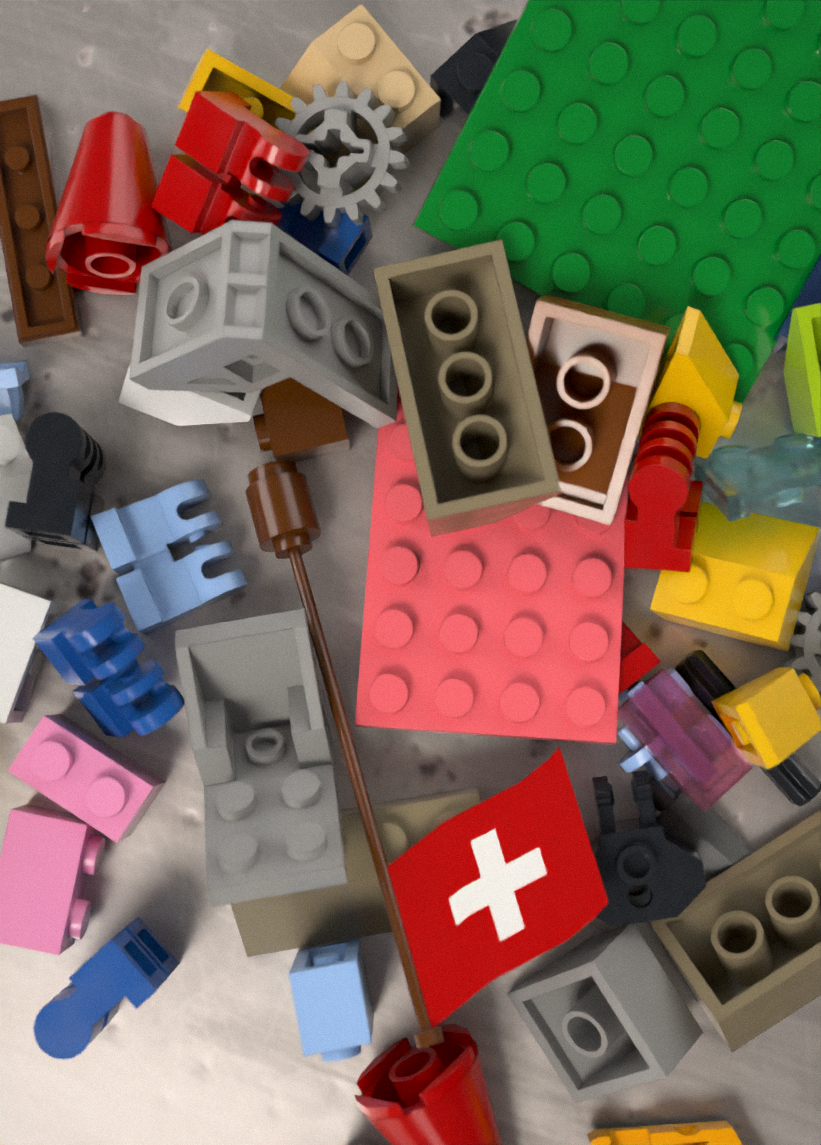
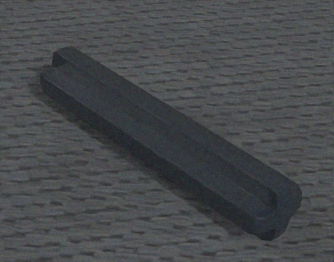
M694 650L678 663L675 670L688 684L693 694L724 727L711 702L737 688L704 651ZM794 752L781 763L769 769L760 767L792 804L799 807L810 802L821 790V782Z

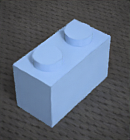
M361 938L299 949L290 969L289 977L303 1055L308 1056L321 1053L322 1061L331 1062L348 1059L360 1054V1045L372 1043L374 1009Z

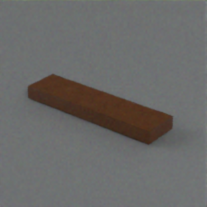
M38 95L0 101V240L18 341L24 348L84 336L76 288L66 283V272L56 266L54 273H52L46 264V243L60 198L43 104Z

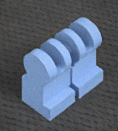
M203 479L181 483L155 496L123 508L116 509L114 507L90 516L112 570L121 575L116 580L136 629L144 635H148L185 618L208 605L228 598L248 586L241 569L212 579L206 578V570L210 566L231 557L235 553L230 541H222L212 545H199L193 549V553L177 561L173 559L170 548L189 541L191 544L200 542L207 534L223 525L218 512L206 513L189 520L182 519V515L186 510L210 498V492Z

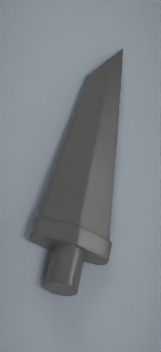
M651 773L648 774L654 807L657 809L655 815L662 823L664 832L692 847L702 859L703 868L717 876L752 854L691 780H688L677 791H674L662 779L657 781Z

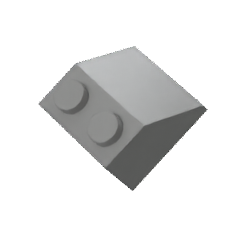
M634 923L621 925L588 938L513 987L507 993L575 1103L668 1077L704 1033Z

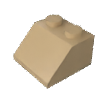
M362 3L311 42L279 88L292 97L296 96L306 105L315 102L313 86L317 84L322 86L329 97L335 96L340 81L348 83L353 91L354 99H357L358 95L366 87L371 89L377 97L374 110L388 103L396 114V118L388 128L402 127L408 141L394 148L395 151L406 154L439 128L441 99ZM357 118L356 124L359 126L358 139H369L373 144H378L374 129L365 121ZM324 120L321 121L320 123H318V124L313 128V130H315L321 123H323ZM341 144L339 153L337 155H328L326 159L335 168L337 167L339 157L350 156L351 152L344 144ZM367 176L353 188V192L360 189L371 176Z

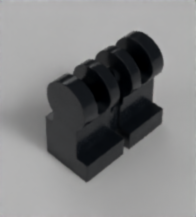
M59 412L43 414L29 425L25 434V448L29 457L33 460L26 503L9 501L4 527L22 535V537L35 544L97 552L99 537L90 516L101 513L104 510L105 500L94 492V488L105 472L107 465L106 455L102 447L70 416Z

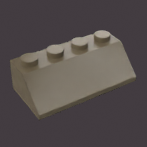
M502 240L373 268L431 536L496 523L561 494Z
M474 786L371 804L388 865L443 822L481 803L477 788ZM358 807L340 810L348 877L347 884L230 904L247 957L393 932Z
M821 810L706 882L705 889L677 918L648 921L696 1001L731 1052H734L821 996Z

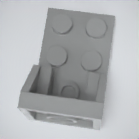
M232 220L142 266L129 379L148 390L253 393L291 377L375 428H380L397 421L398 382L379 297L272 223Z
M305 608L176 630L175 651L192 749L204 785L206 886L212 907L347 884L348 877L331 731Z

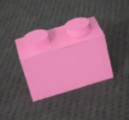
M63 714L44 715L7 770L116 843L132 835L165 784L164 780Z
M28 804L10 810L0 855V943L60 955L74 944L75 938L83 939L92 908V902L83 899L88 875H96L98 873L105 849V837L97 836V829L72 813Z

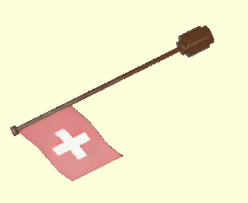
M290 460L269 462L254 468L248 473L247 478L250 486L245 490L260 549L265 552H275L276 558H289L419 1025L420 1033L414 1034L418 1049L444 1041L441 1027H434L491 981L570 939L591 922L609 901L560 747L546 762L522 781L446 820L388 865L302 558L303 554L313 548L311 542L322 533L306 476L298 472L295 462Z

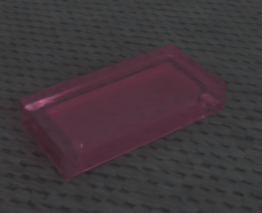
M660 669L620 705L615 712L619 721L700 811L706 812L753 768L665 669Z

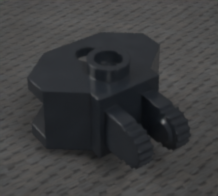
M647 770L632 772L631 792L638 818L615 821L613 812L615 802L612 785L608 783L607 776L592 778L598 824H593L595 837L591 840L590 844L609 901L596 918L610 926L677 918L706 887L702 859L692 847L664 832L662 823L655 815ZM645 884V888L640 893H629L632 886Z

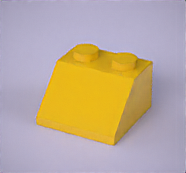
M703 502L698 532L696 533L691 572L661 570L650 609L665 621L788 652L820 539L821 528Z

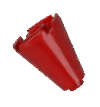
M115 111L105 112L86 123L46 243V264L52 273H54L57 266L66 272L67 284L77 289L98 294H136V285L140 283L142 266L173 251L166 217L151 208L159 185L145 128L129 115Z
M458 1024L437 1025L434 1028L441 1027L444 1041L419 1049L417 1045L411 1047L407 1037H405L374 1058L359 1076L357 1085L362 1094L361 1096L355 1095L356 1102L361 1112L391 1145H502L478 1046L468 1028Z

